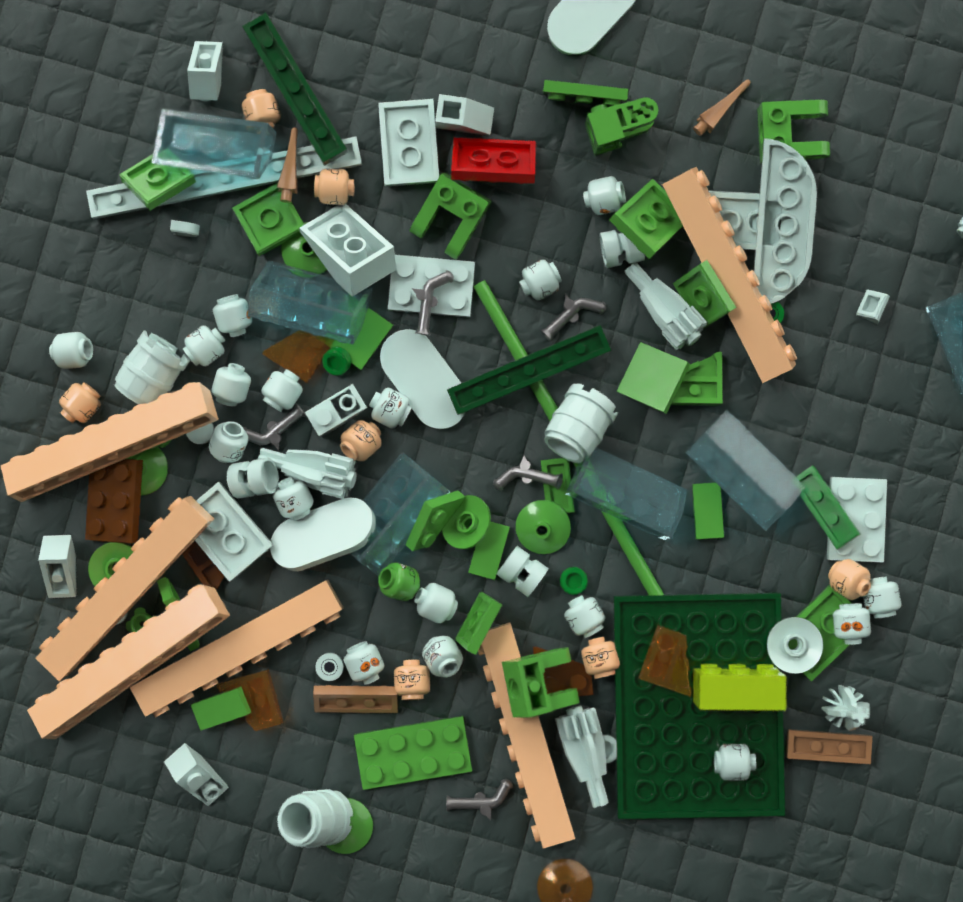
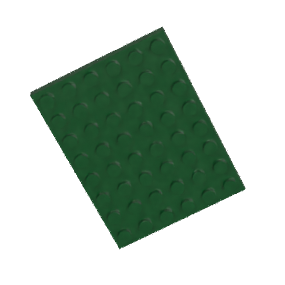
M781 593L613 596L614 643L620 661L619 668L615 670L618 819L785 816L783 710H700L693 702L694 669H701V664H717L721 669H729V664H744L750 669H757L758 664L774 665V668H778L768 655L767 639L772 628L781 621ZM723 744H746L750 754H755L756 770L750 771V776L747 780H723L719 773H715L714 754L715 751H719Z

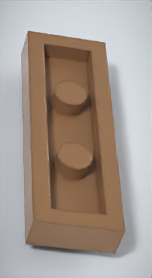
M314 686L315 712L398 713V695L394 686Z
M788 729L786 758L871 764L873 736Z

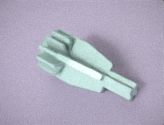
M637 262L625 270V274L641 290L639 293L641 295L640 298L655 323L662 330V335L676 350L681 349L685 344L689 346L694 344L701 337L700 332L707 325V321L693 306L689 307L679 294L658 278L652 280Z
M261 448L260 455L258 456V459L270 458L273 460L276 467L281 469L285 476L293 477L294 480H302L308 487L323 492L322 494L340 499L347 497L348 490L353 488L356 482L357 473L355 472L356 468H354L356 461L353 458L334 453L331 456L319 451L289 449L284 454Z
M838 685L839 695L830 688L829 691L835 700L823 696L822 699L833 704L821 707L828 714L825 718L830 722L835 719L833 725L839 728L843 721V726L849 731L860 727L859 724H864V718H869L870 704L867 702H857L863 695L859 692L854 694L855 689L850 686Z
M582 706L569 708L566 710L567 715L555 718L565 755L579 782L586 781L593 808L604 806L609 803L601 777L607 774L605 742L596 708H586L584 710Z

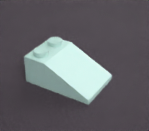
M346 204L337 205L299 228L300 233L334 280L352 297L396 270L394 246Z

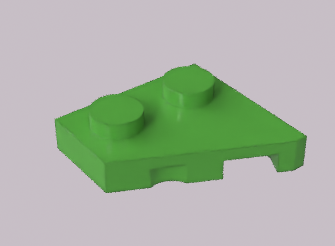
M722 352L714 353L713 356L690 365L671 405L721 406L723 404Z
M457 490L425 501L405 545L412 551L431 546L462 504L465 496Z

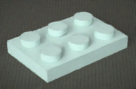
M433 99L378 103L385 187L436 183L439 178Z
M395 255L396 270L391 273L388 310L420 313L421 301L417 299L415 292L411 288L423 289L424 284L430 278L446 272L445 270H449L452 272L454 280L452 283L449 282L434 289L433 296L437 299L438 303L435 307H431V314L470 318L475 262Z
M830 477L829 488L861 535L839 550H836L828 538L827 560L851 559L854 561L884 562L887 479Z
M217 482L196 500L214 520L195 541L229 582L234 580L273 546L221 482Z

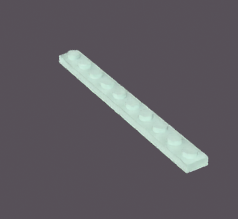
M357 137L341 139L348 153L325 166L312 145L297 148V178L320 174L321 170L325 168L346 169L361 166L362 161ZM287 151L189 170L194 175L196 183L159 206L277 183L283 169ZM124 183L86 191L91 218L93 219L148 209Z

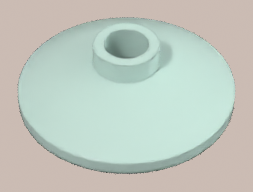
M790 617L781 620L772 628L767 639V651L771 661L779 669L788 673H802L811 669L819 661L823 651V640L819 630L813 623L803 618ZM792 639L797 641L795 649H790L788 646L789 641Z

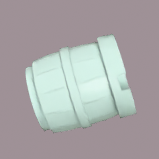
M143 331L137 340L138 344L125 358L115 378V387L137 404H148L157 400L160 395L170 392L180 372L184 371L190 362V359L185 354L181 358L175 354L178 348L153 333L148 337L147 331Z
M582 384L570 386L565 394L564 401L554 411L544 438L545 443L553 452L575 463H581L589 458L603 440L607 427L613 424L618 415V412H613L616 408L615 405L606 396L593 388L590 392L582 390L584 386Z
M330 789L305 791L291 796L283 803L278 814V828L285 840L294 846L311 848L335 845L343 841L350 833L352 825L349 826L350 817L353 816V810L349 800L339 791Z

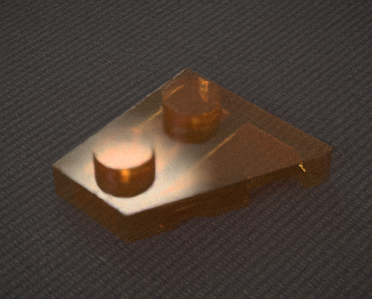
M312 322L267 348L262 354L308 383L336 336L315 322Z
M657 625L638 678L691 696L692 690L689 686L688 678L689 661L686 657V635Z
M269 669L216 684L220 692L242 687L251 713L246 715L245 718L255 731L284 723Z

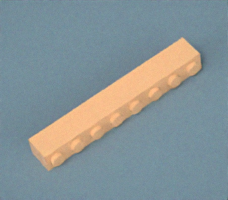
M697 167L662 184L701 262L708 260L737 307L727 314L762 383L792 370L796 365L794 361L797 360L796 353L790 344L786 345L782 337L785 334L782 325L778 320L774 321L769 311L772 310V306L766 295L761 296L757 288L760 285L759 280L753 270H748L744 262L747 260L746 254L740 245L736 246L732 238L735 235L734 230L728 220H723L719 212L722 210L721 204L715 195L711 196L707 188L709 181L702 170L698 171Z
M200 382L188 383L179 391L162 394L157 400L148 404L136 405L129 412L112 415L103 423L86 426L83 431L77 434L63 436L58 442L39 446L32 453L11 458L10 462L1 465L7 495L20 502L26 501L219 420L210 390Z
M192 496L186 497L183 500L180 497L177 498L168 508L171 513L165 519L160 517L149 528L152 533L146 539L140 538L132 546V555L128 559L123 557L112 568L115 573L109 579L103 578L94 587L96 593L91 599L88 597L83 599L75 608L78 613L72 619L67 617L57 627L60 632L54 639L50 636L40 645L41 653L35 659L58 681L71 674L214 520Z
M326 580L129 688L145 717L153 713L154 717H157L170 710L168 704L177 700L181 704L194 697L193 690L202 686L205 691L218 684L217 677L226 673L229 678L242 671L241 664L251 660L252 664H255L266 658L267 654L265 651L274 646L278 651L290 645L292 642L289 638L299 633L302 638L315 631L314 625L324 620L325 624L336 620L341 617L338 612L344 608L329 580Z
M197 585L187 592L188 596L181 601L169 604L165 608L166 611L160 616H155L145 621L143 628L124 636L121 640L122 643L115 648L112 647L103 651L98 660L82 666L78 670V674L73 678H68L58 683L57 689L52 693L37 698L35 705L27 711L41 738L57 739L228 618L230 614L216 589L205 585Z
M511 623L490 628L478 652L479 655L485 654L488 665L483 666L487 682L493 681L496 691L491 693L495 708L501 707L504 718L499 719L503 735L509 734L512 745L507 746L511 762L517 761L520 771L516 772L515 775L519 789L525 788L528 798L523 799L527 815L533 814L536 825L531 826L535 842L541 841L542 847L547 848L573 840L575 836L539 716L536 715L529 718L512 716L502 662L521 656Z

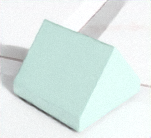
M867 290L856 315L878 325L890 296Z

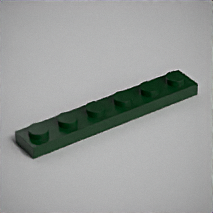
M267 13L243 25L242 27L322 164L325 166L348 153L347 148Z
M601 325L451 387L447 391L457 415H460L611 351V348Z

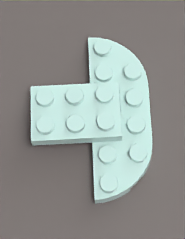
M764 138L760 193L709 192L711 196L715 195L722 207V210L719 212L723 220H728L735 234L732 238L736 246L740 245L743 249L755 250L754 272L760 283L757 288L761 296L766 295L771 304L785 298L786 295L800 285L807 274L812 257L817 189L810 166L795 149L780 141Z

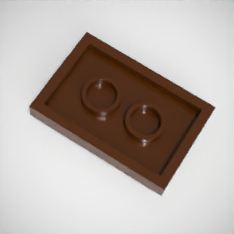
M124 459L89 474L85 540L136 543L138 541L143 460Z

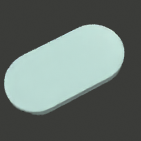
M562 0L553 9L548 19L547 30L549 40L563 54H585L602 40L634 5L636 0Z
M409 329L393 333L384 342L380 353L381 365L386 375L398 391L408 397L409 406L412 407V410L424 424L436 429L450 428L456 425L464 417L465 413L457 415L447 389L461 384L459 379L425 335L415 334V330Z
M344 498L311 510L308 515L298 520L287 519L277 527L272 535L271 543L273 546L270 548L271 555L283 568L291 571H302L359 550L369 541L368 538L371 533L373 534L376 527L375 515L364 501L357 498Z

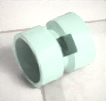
M615 230L599 234L606 268L620 266L624 260L629 264L645 260V254L640 252L623 233H617Z
M270 458L252 460L251 462L245 461L231 464L227 471L229 490L237 499L252 497L255 494L275 493L279 483V475L275 463Z
M516 546L497 572V575L508 583L515 582V588L528 597L549 568L538 560H529L530 555L519 546ZM523 568L528 572L526 577L520 574Z

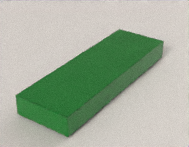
M814 465L790 480L836 550H839L861 535Z

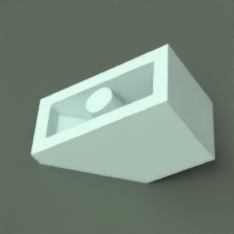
M195 41L187 70L190 99L200 101L218 100L221 87L222 42Z
M71 535L43 536L39 564L48 598L76 597V553Z

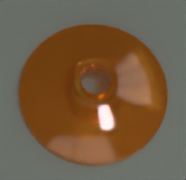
M558 859L549 863L542 870L538 878L537 890L541 902H589L593 884L589 872L582 864L572 859ZM568 884L571 887L570 891L562 893L560 891L562 885Z

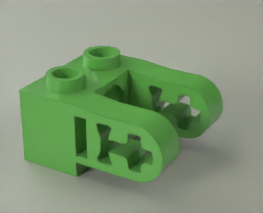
M645 97L607 107V104H602L592 108L591 113L587 115L585 127L594 155L621 148V141L648 132L652 128L658 114L656 102L651 98Z
M827 100L762 102L757 109L760 163H762L764 138L777 140L789 145L805 160L831 157L830 142H792L791 120L816 119L828 116Z
M442 173L415 218L409 232L422 239L442 206L463 219L444 252L457 260L483 219L492 200L459 180H451L449 174Z
M569 647L552 649L502 662L513 717L529 718L580 703L577 688L547 694L543 677L544 668L571 662Z

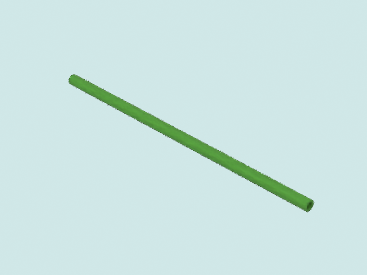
M486 280L474 286L475 291L515 361L527 356L528 354ZM541 380L529 386L549 421H551L552 415L558 407ZM583 460L581 463L573 462L648 595H664L588 460Z

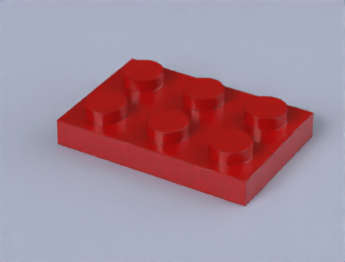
M454 137L451 180L535 184L536 141Z

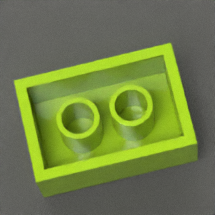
M701 664V669H694L693 702L700 710H786V675L770 664H758L757 669L747 668L744 664H729V669H721L717 664Z

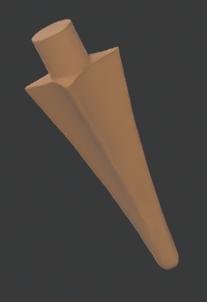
M748 79L745 80L728 96L700 114V118L697 119L699 123L693 128L699 136L706 130L711 133L726 111L751 82Z
M295 127L291 130L287 155L277 184L278 192H281L280 201L284 203H291L292 193L297 194L296 150L298 130Z

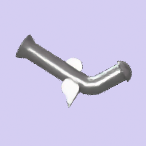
M445 270L446 272L430 278L424 284L423 289L411 288L415 292L417 299L421 301L418 329L415 334L431 335L429 331L431 307H435L438 303L437 299L433 296V291L437 287L453 282L454 276L451 271Z
M565 294V310L547 328L540 331L552 342L553 336L568 321L576 322L579 316L577 313L581 309L603 314L606 311V304L603 301L599 302L588 298H579L573 301Z
M296 403L294 409L279 422H269L267 425L268 431L264 434L249 430L247 427H243V429L247 432L248 441L258 445L272 443L279 450L282 439L280 434L299 418L307 415Z
M523 456L520 466L509 468L499 478L494 479L493 485L497 490H503L514 478L521 477L524 484H531L532 481H537L560 489L563 482V474L554 475L534 470L530 462Z
M508 779L501 780L499 788L491 798H485L482 792L476 793L474 798H451L446 796V811L451 809H480L481 814L491 820V809L502 804L510 789L513 788V784Z

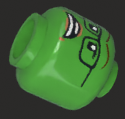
M398 562L391 563L383 568L379 574L378 583L383 595L398 601H409L420 588L419 574L416 569Z

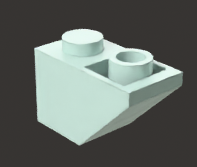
M439 94L435 120L436 128L490 136L494 108L468 98Z
M351 384L309 409L305 414L317 434L323 437L347 423L367 407L354 385Z
M185 743L164 761L175 782L207 806L229 788L206 760Z

